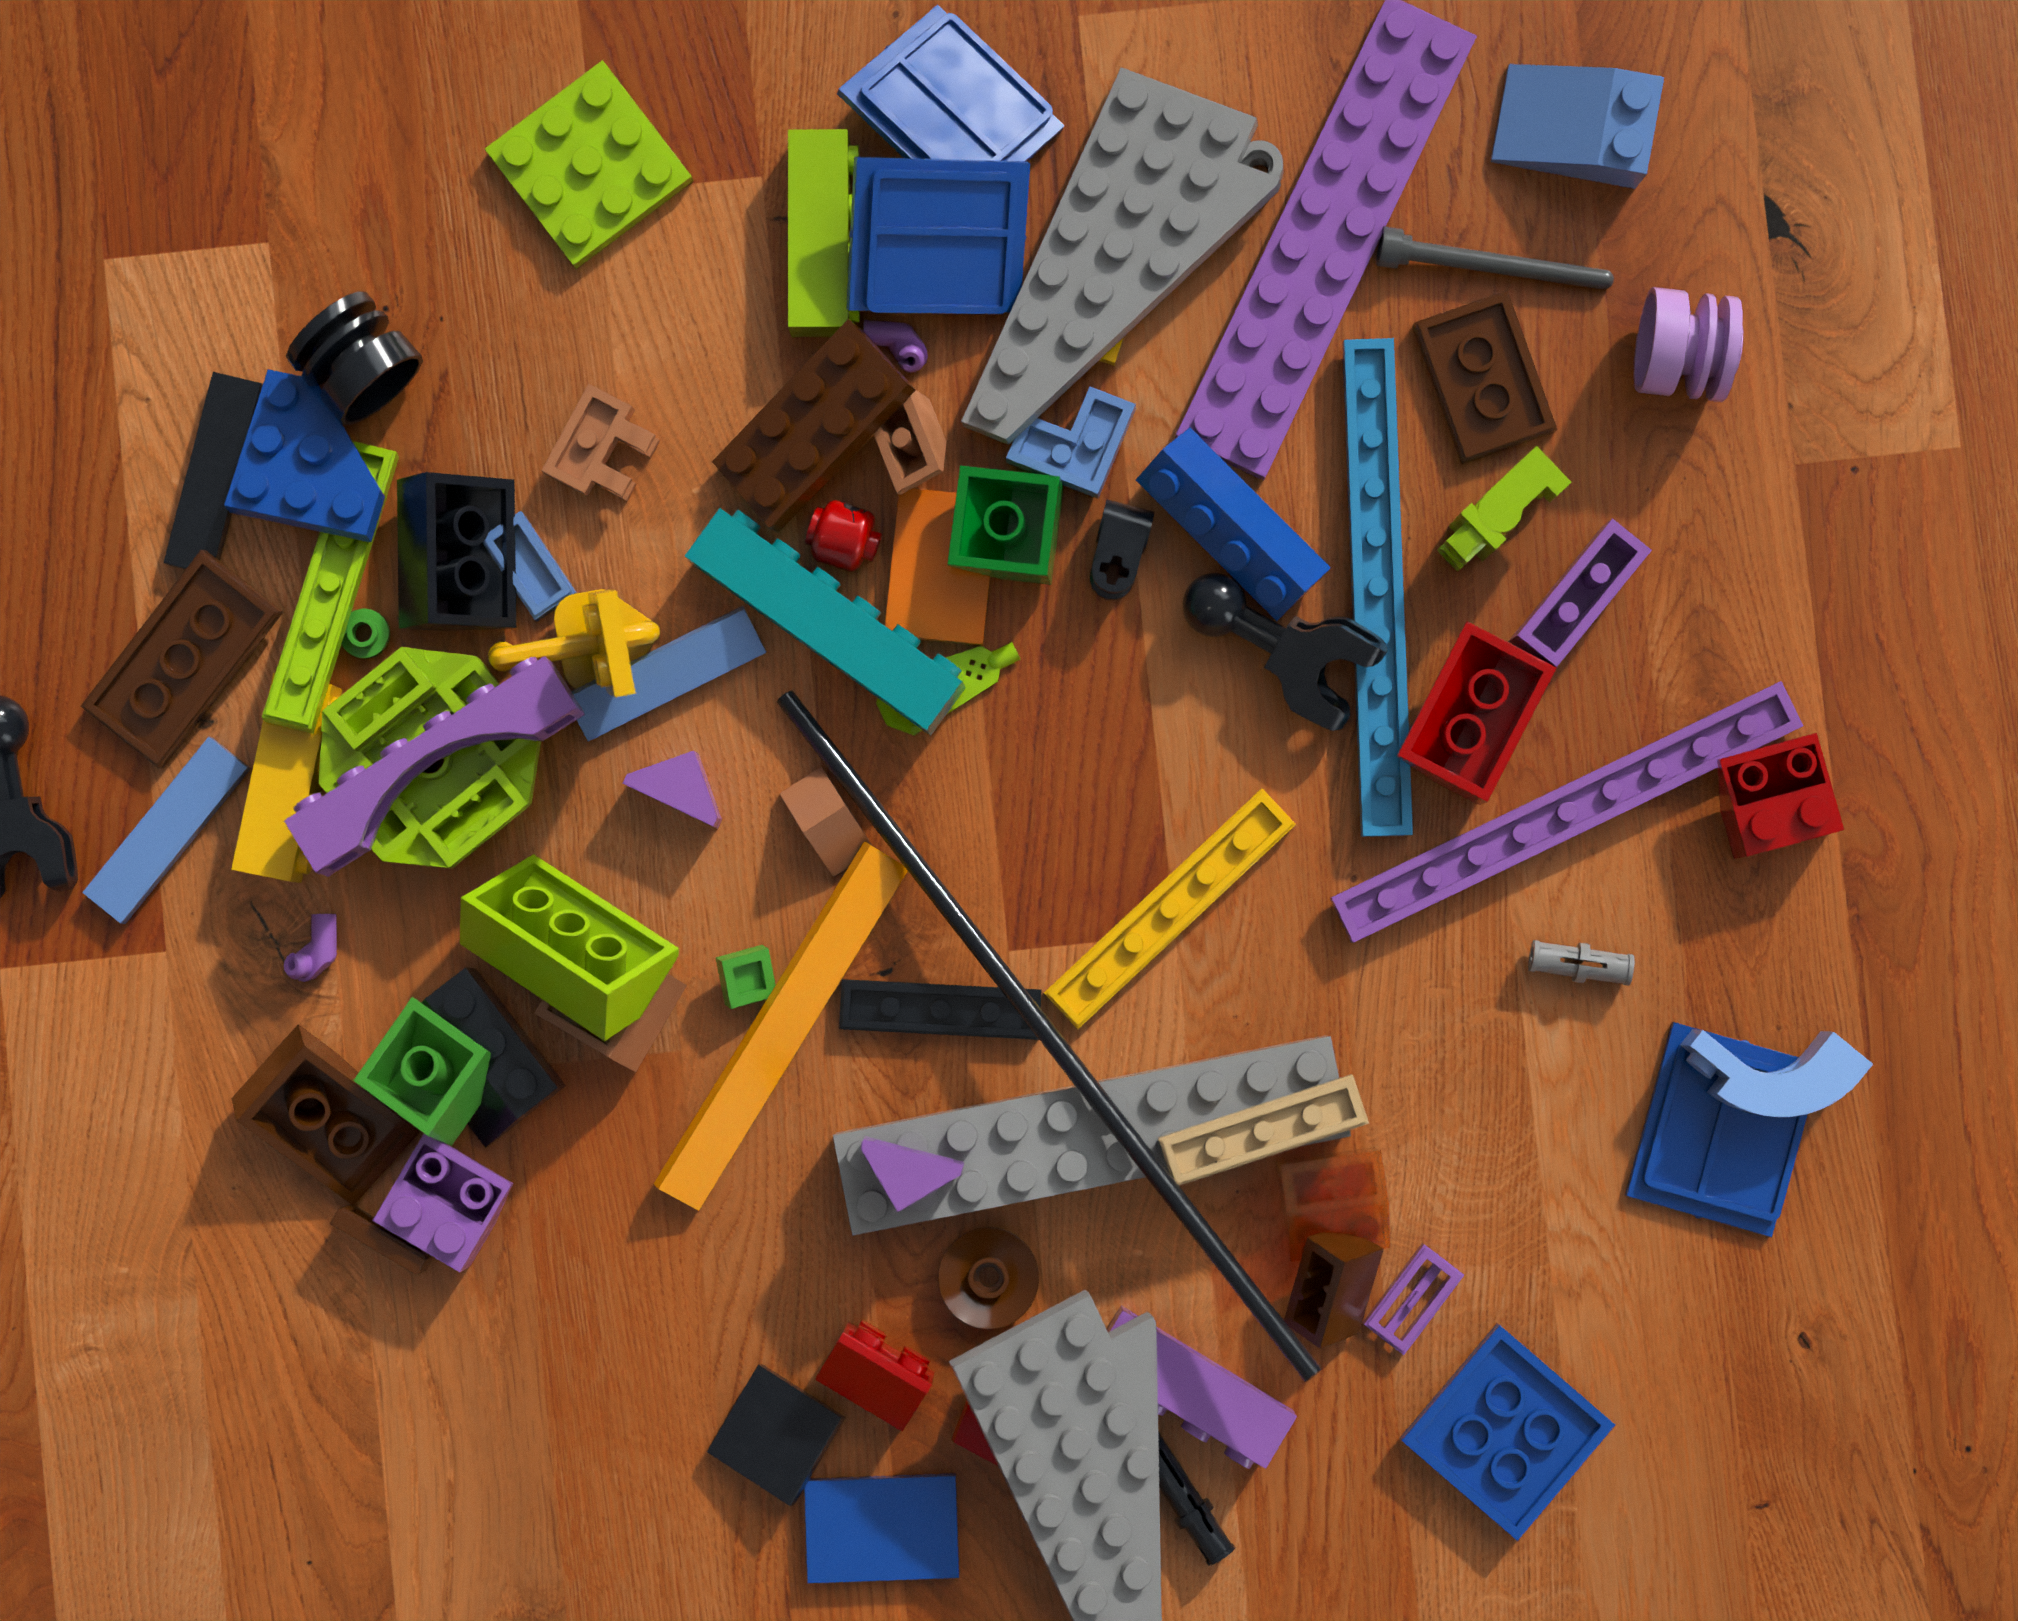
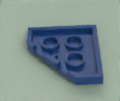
M268 369L224 506L230 513L371 542L385 495L363 461L341 422L322 402L320 397L322 389L320 386H309L304 381L303 376Z

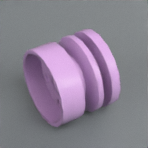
M1652 287L1644 302L1636 339L1634 357V386L1636 391L1639 393L1670 396L1674 393L1681 375H1684L1686 394L1690 399L1701 397L1704 389L1709 401L1723 402L1727 399L1740 364L1743 348V310L1741 300L1738 297L1725 295L1717 307L1716 297L1713 294L1705 293L1700 298L1694 315H1691L1689 296L1686 291Z

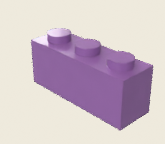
M1612 518L1599 529L1508 642L1557 667L1652 550Z

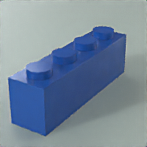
M1190 427L1164 447L1136 479L1276 621L1290 610L1331 568Z

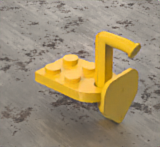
M599 589L571 594L559 602L554 612L556 638L517 645L498 642L488 652L490 665L499 671L512 669L518 663L530 657H536L539 660L545 656L551 662L561 660L564 676L575 689L596 680L597 686L605 687L608 694L613 697L636 694L630 662L648 652L652 644L659 638L660 628L655 622L618 598L616 590Z

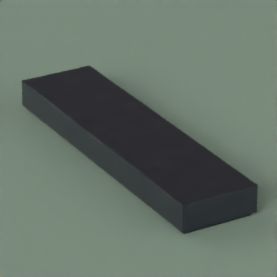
M217 372L212 373L164 564L186 569L200 550L208 551L220 561L232 513L226 509L224 504L263 384Z
M842 979L839 1029L1039 1040L999 987ZM1026 989L1041 1008L1042 990Z

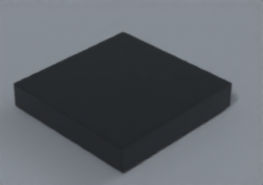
M758 1364L707 1453L787 1505L793 1506L846 1417L765 1365Z

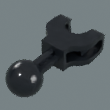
M1208 573L1196 578L1188 586L1183 597L1185 619L1198 633L1210 637H1219L1233 632L1271 653L1264 668L1278 676L1282 683L1284 698L1290 709L1309 721L1331 731L1341 730L1346 726L1350 718V707L1344 698L1340 697L1328 686L1324 674L1326 664L1334 660L1344 659L1363 667H1373L1380 663L1387 653L1386 643L1381 637L1347 617H1330L1317 623H1309L1295 616L1285 628L1246 606V597L1243 589L1238 582L1225 574Z
M1 695L0 898L6 891V865L14 854L21 851L35 859L43 883L48 888L55 891L71 890L78 881L73 837L62 824L50 819L43 810L41 796L24 797L16 752L22 748L28 738L29 720L21 705L13 699Z

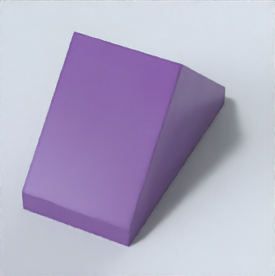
M694 750L629 773L623 781V784L717 829L722 821L699 754Z
M867 1136L864 1137L861 1146L863 1154L897 1212L959 1177L964 1166L962 1161Z

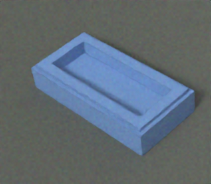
M519 511L514 517L516 574L513 571V585L516 588L517 595L534 620L539 621L554 611L562 599L577 592L524 513ZM500 524L488 532L486 539L482 543L502 571V568L504 570V556L494 543V540L503 534V525L501 526Z

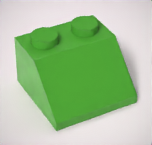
M412 997L353 1081L427 1136L452 1146L481 1105L491 1052L419 1000Z

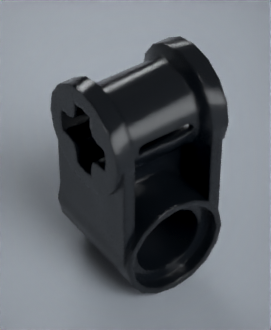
M1106 500L1096 539L1098 545L1090 572L1091 587L1099 597L1105 600H1118L1130 592L1136 578L1141 555L1144 554L1155 514L1154 511ZM1110 564L1120 566L1119 574L1126 577L1118 578L1116 585L1106 583L1107 575L1100 572L1108 571Z

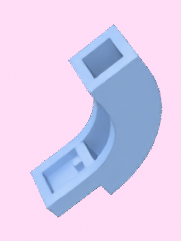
M1692 1029L1680 1044L1691 1053L1686 1061L1709 1079L1714 1074L1719 1076L1707 1091L1708 1094L1740 1111L1772 1117L1806 1115L1833 1104L1851 1091L1873 1065V1063L1840 1036L1831 1031H1820L1795 1062L1773 1072H1760L1747 1066L1704 1030Z

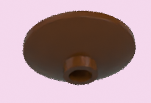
M983 1227L964 1233L948 1247L940 1263L938 1284L945 1305L955 1317L976 1328L996 1329L1017 1321L1031 1307L1038 1290L1039 1271L1032 1251L1022 1239L1004 1229ZM992 1267L998 1272L999 1278L995 1284L988 1286L980 1281L979 1273L983 1268Z

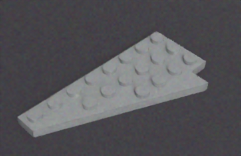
M1122 67L1120 68L961 420L965 428L1009 445L1279 191L1281 187L1280 178L1241 164L1258 126L1256 117Z
M1083 1290L950 1360L949 1364L1071 1620L1162 1621L1156 1322L1154 1317L1147 1311L1107 1332L1091 1295L1086 1290Z

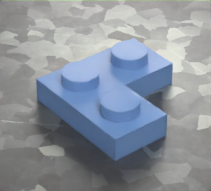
M1089 386L1071 431L1037 418L1013 440L1006 456V462L1033 474L1060 476L1064 486L1099 499L1135 413L1136 404Z

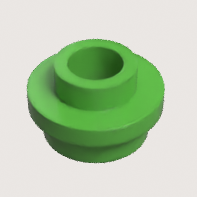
M371 609L352 611L342 641L343 648L349 654L362 659L373 658L381 654L390 640V628L386 619ZM368 624L372 629V635L369 640L359 642L356 638V630L359 626Z

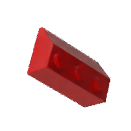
M1466 621L1396 756L1433 782L1475 804L1487 803L1557 667Z

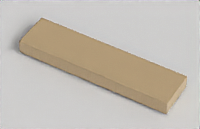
M1350 1074L1158 1137V1141L1169 1174L1180 1186L1369 1124L1354 1076Z

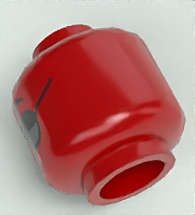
M833 500L825 508L817 506L807 530L805 544L811 546V553L816 561L853 572L861 566L864 559L873 562L880 545L882 533L874 531L875 516L872 512L840 500Z

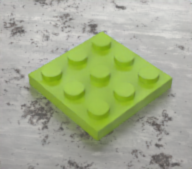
M603 60L485 148L487 154L575 269L579 268L694 181L691 174Z

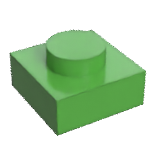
M759 945L715 957L724 1004L727 1007L733 1009L765 1000L769 997L776 985L769 948Z

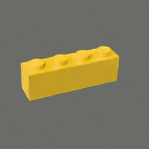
M273 673V676H272L270 689H271V686H272V682H273L275 673ZM329 684L314 734L267 723L263 720L231 870L296 883H302L303 874L308 875L311 872L312 866L284 820L296 813L293 808L301 800L312 794L321 793L319 764L323 733L321 732L322 710L340 697L343 689Z

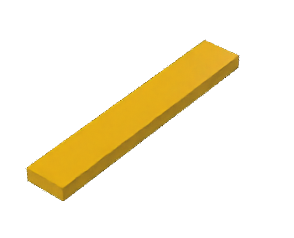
M1261 788L1054 982L1044 994L1079 1029L1296 825L1294 821Z

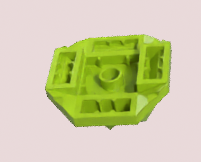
M400 647L322 710L321 732L323 733L319 764L320 786L326 793L339 786L337 779L347 771L357 766H364L365 769L382 759L380 752L388 745L403 738H406L408 742L425 732L423 725L431 718L445 711H449L451 715L468 705L466 699L471 693L488 684H493L496 687L500 685L499 681L477 656ZM525 739L487 741L460 749L444 757L443 765L438 771L430 774L423 771L396 798L379 826L371 849L382 862L453 869L532 804L541 741Z

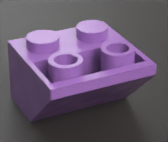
M423 1134L372 1221L451 1268L461 1272L472 1265L492 1231L513 1183L446 1143Z

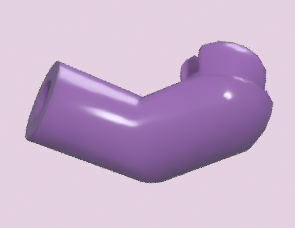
M864 320V333L876 346H888L901 369L910 373L917 372L926 364L928 358L927 348L912 326L900 322Z
M311 914V941L296 954L290 953L284 961V970L291 979H298L303 982L315 979L334 962L337 956V914Z

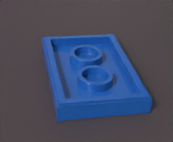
M956 1473L809 1479L804 1488L808 1583L959 1578Z

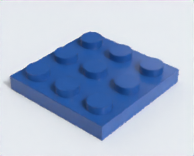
M1496 1323L1400 1436V1440L1518 1541L1614 1428L1615 1424L1502 1326Z

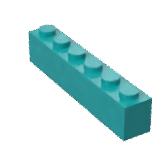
M719 508L685 554L687 560L931 736L966 688L963 682L957 678L962 670L939 653L932 660L919 651L917 648L921 641L902 626L897 624L893 631L877 621L881 612L857 595L853 602L838 593L837 589L841 584L821 568L816 567L813 573H810L796 563L801 555L782 540L777 538L771 545L757 535L761 526L743 512L736 510L733 516Z

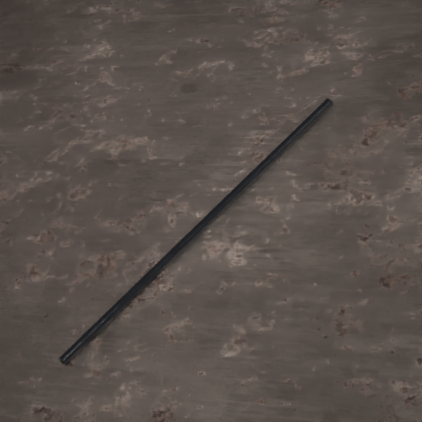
M793 690L782 695L777 701L778 705L1303 1380L1306 1382L1321 1370V1367Z

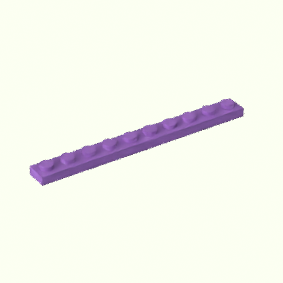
M1782 681L1353 886L1331 897L1330 900L1351 943H1354L1718 768V759L1755 750L1803 727V724Z

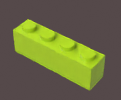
M848 129L788 130V328L791 337H831L848 319L853 322H860V311H849L846 309L850 247L849 232L852 208L850 175H853L854 157H860L859 145H850Z

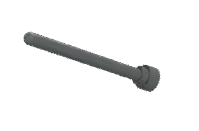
M1383 226V233L1377 248L1376 265L1397 269L1399 264L1408 265L1409 261L1603 290L1610 288L1614 283V276L1609 270L1413 241L1412 235H1405L1403 229Z

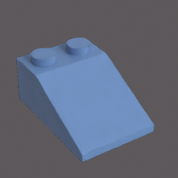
M1509 64L1490 162L1636 189L1647 175L1664 77L1618 68Z

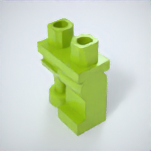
M1536 446L1475 505L1471 503L1453 520L1449 527L1455 533L1437 551L1457 572L1475 555L1483 562L1507 540L1505 536L1516 527L1521 520L1523 509L1534 498L1542 499L1545 497L1550 503L1572 482Z

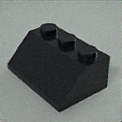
M431 472L397 479L399 629L455 631L517 628L516 588L513 585V571L516 574L514 479ZM499 525H503V534L494 540V543L504 556V570L502 568V571L482 543L486 539L488 532Z
M464 968L421 1002L491 1052L481 1105L467 1123L485 1148L566 1086L476 968Z

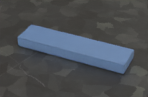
M741 606L631 661L630 666L636 694L613 697L607 693L605 687L597 686L596 680L571 691L585 713L584 716L577 719V722L587 741L589 742L765 654L766 650L744 607Z
M208 737L82 893L120 924H126L251 768L214 738Z

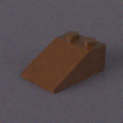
M298 1024L231 1098L236 1121L354 1206L417 1136L420 1130L355 1083L353 1080L358 1072L338 1053Z

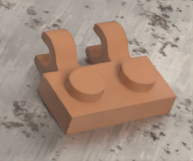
M588 384L541 471L545 475L587 497L590 495L594 485L597 484L615 496L628 501L637 484L630 477L606 466L609 457L618 441H621L639 453L651 458L660 440L655 438V434L629 422L635 411L631 405Z

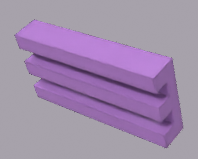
M1422 1243L1362 1323L1401 1354L1405 1355L1463 1278L1464 1274ZM1428 1259L1432 1262L1430 1267L1384 1327L1380 1325L1379 1321L1421 1265ZM1440 1271L1445 1272L1448 1276L1401 1339L1393 1335Z

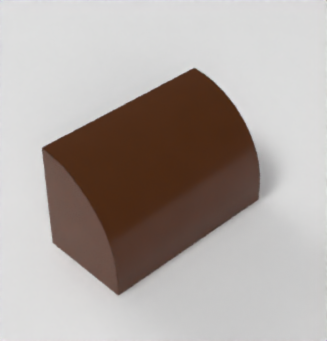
M1325 1232L1307 1237L1284 1317L1285 1323L1318 1348H1323L1359 1334L1384 1248L1364 1238L1345 1233Z

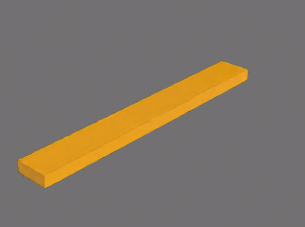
M864 841L653 1183L659 1190L698 1211L700 1210L908 872L904 865Z

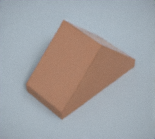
M822 767L780 793L803 834L833 877L848 869L864 841L872 845Z

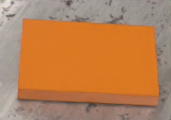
M912 488L901 495L898 494L885 626L893 631L898 624L919 640L983 646L990 576L947 565L957 493Z

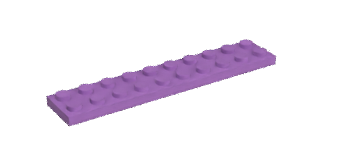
M1402 0L1384 1L1185 414L1175 439L1190 427L1224 462L1264 481L1383 233V226L1387 225L1472 48L1477 37L1476 35Z

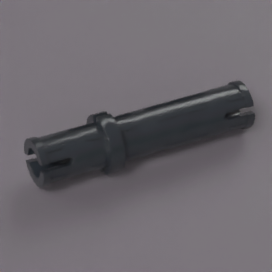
M1158 1431L1159 1488L1178 1516L1174 1521L1179 1529L1185 1528L1206 1559L1207 1565H1214L1232 1553L1236 1547L1229 1541L1211 1513L1213 1505L1208 1498L1202 1499L1183 1470L1180 1462L1176 1459Z

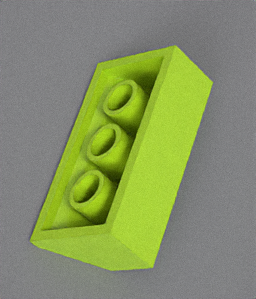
M534 854L461 897L460 944L603 1041H606L641 1018L679 956L678 947Z

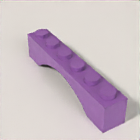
M545 656L539 660L536 657L523 660L510 670L509 673L512 677L500 685L494 687L493 684H488L477 689L467 697L468 705L451 715L449 711H445L434 716L423 725L425 732L409 742L406 738L393 742L380 752L382 759L365 769L364 766H357L341 775L337 779L339 786L324 796L320 793H315L297 803L293 808L296 813L284 820L313 870L318 874L329 877L370 851L379 826L393 802L414 778L436 761L460 749L487 741L508 739L544 741L584 716V711L554 663Z

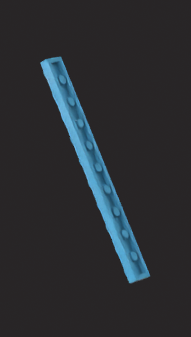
M1394 338L1351 339L1343 341L1342 351L1352 618L1358 624L1381 637L1387 646V653L1383 660L1373 667H1363L1354 663L1361 837L1413 835L1410 765L1396 756L1409 732Z

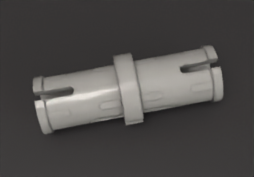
M1533 940L1529 953L1528 971L1571 976L1572 981L1577 983H1584L1586 979L1621 983L1629 986L1633 978L1635 958L1633 954L1625 955L1590 949V945L1587 943L1579 942L1576 947ZM1560 958L1600 963L1602 968L1564 963L1560 961Z

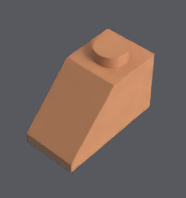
M916 390L874 433L895 490L900 495L944 472L945 436L930 399Z

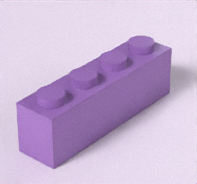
M1121 1305L1109 1324L1107 1332L1138 1317V1315ZM1156 1327L1158 1414L1164 1416L1168 1409L1184 1419L1181 1428L1194 1437L1207 1443L1210 1436L1228 1446L1224 1454L1248 1469L1255 1462L1266 1469L1297 1418L1293 1409Z

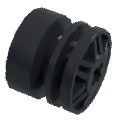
M361 291L346 295L315 316L298 333L286 353L289 364L295 371H303V379L309 386L324 384L320 393L321 400L342 425H353L382 409L412 381L423 363L421 354L401 331L385 333L389 324L388 316L383 311L376 310L375 301L367 292Z

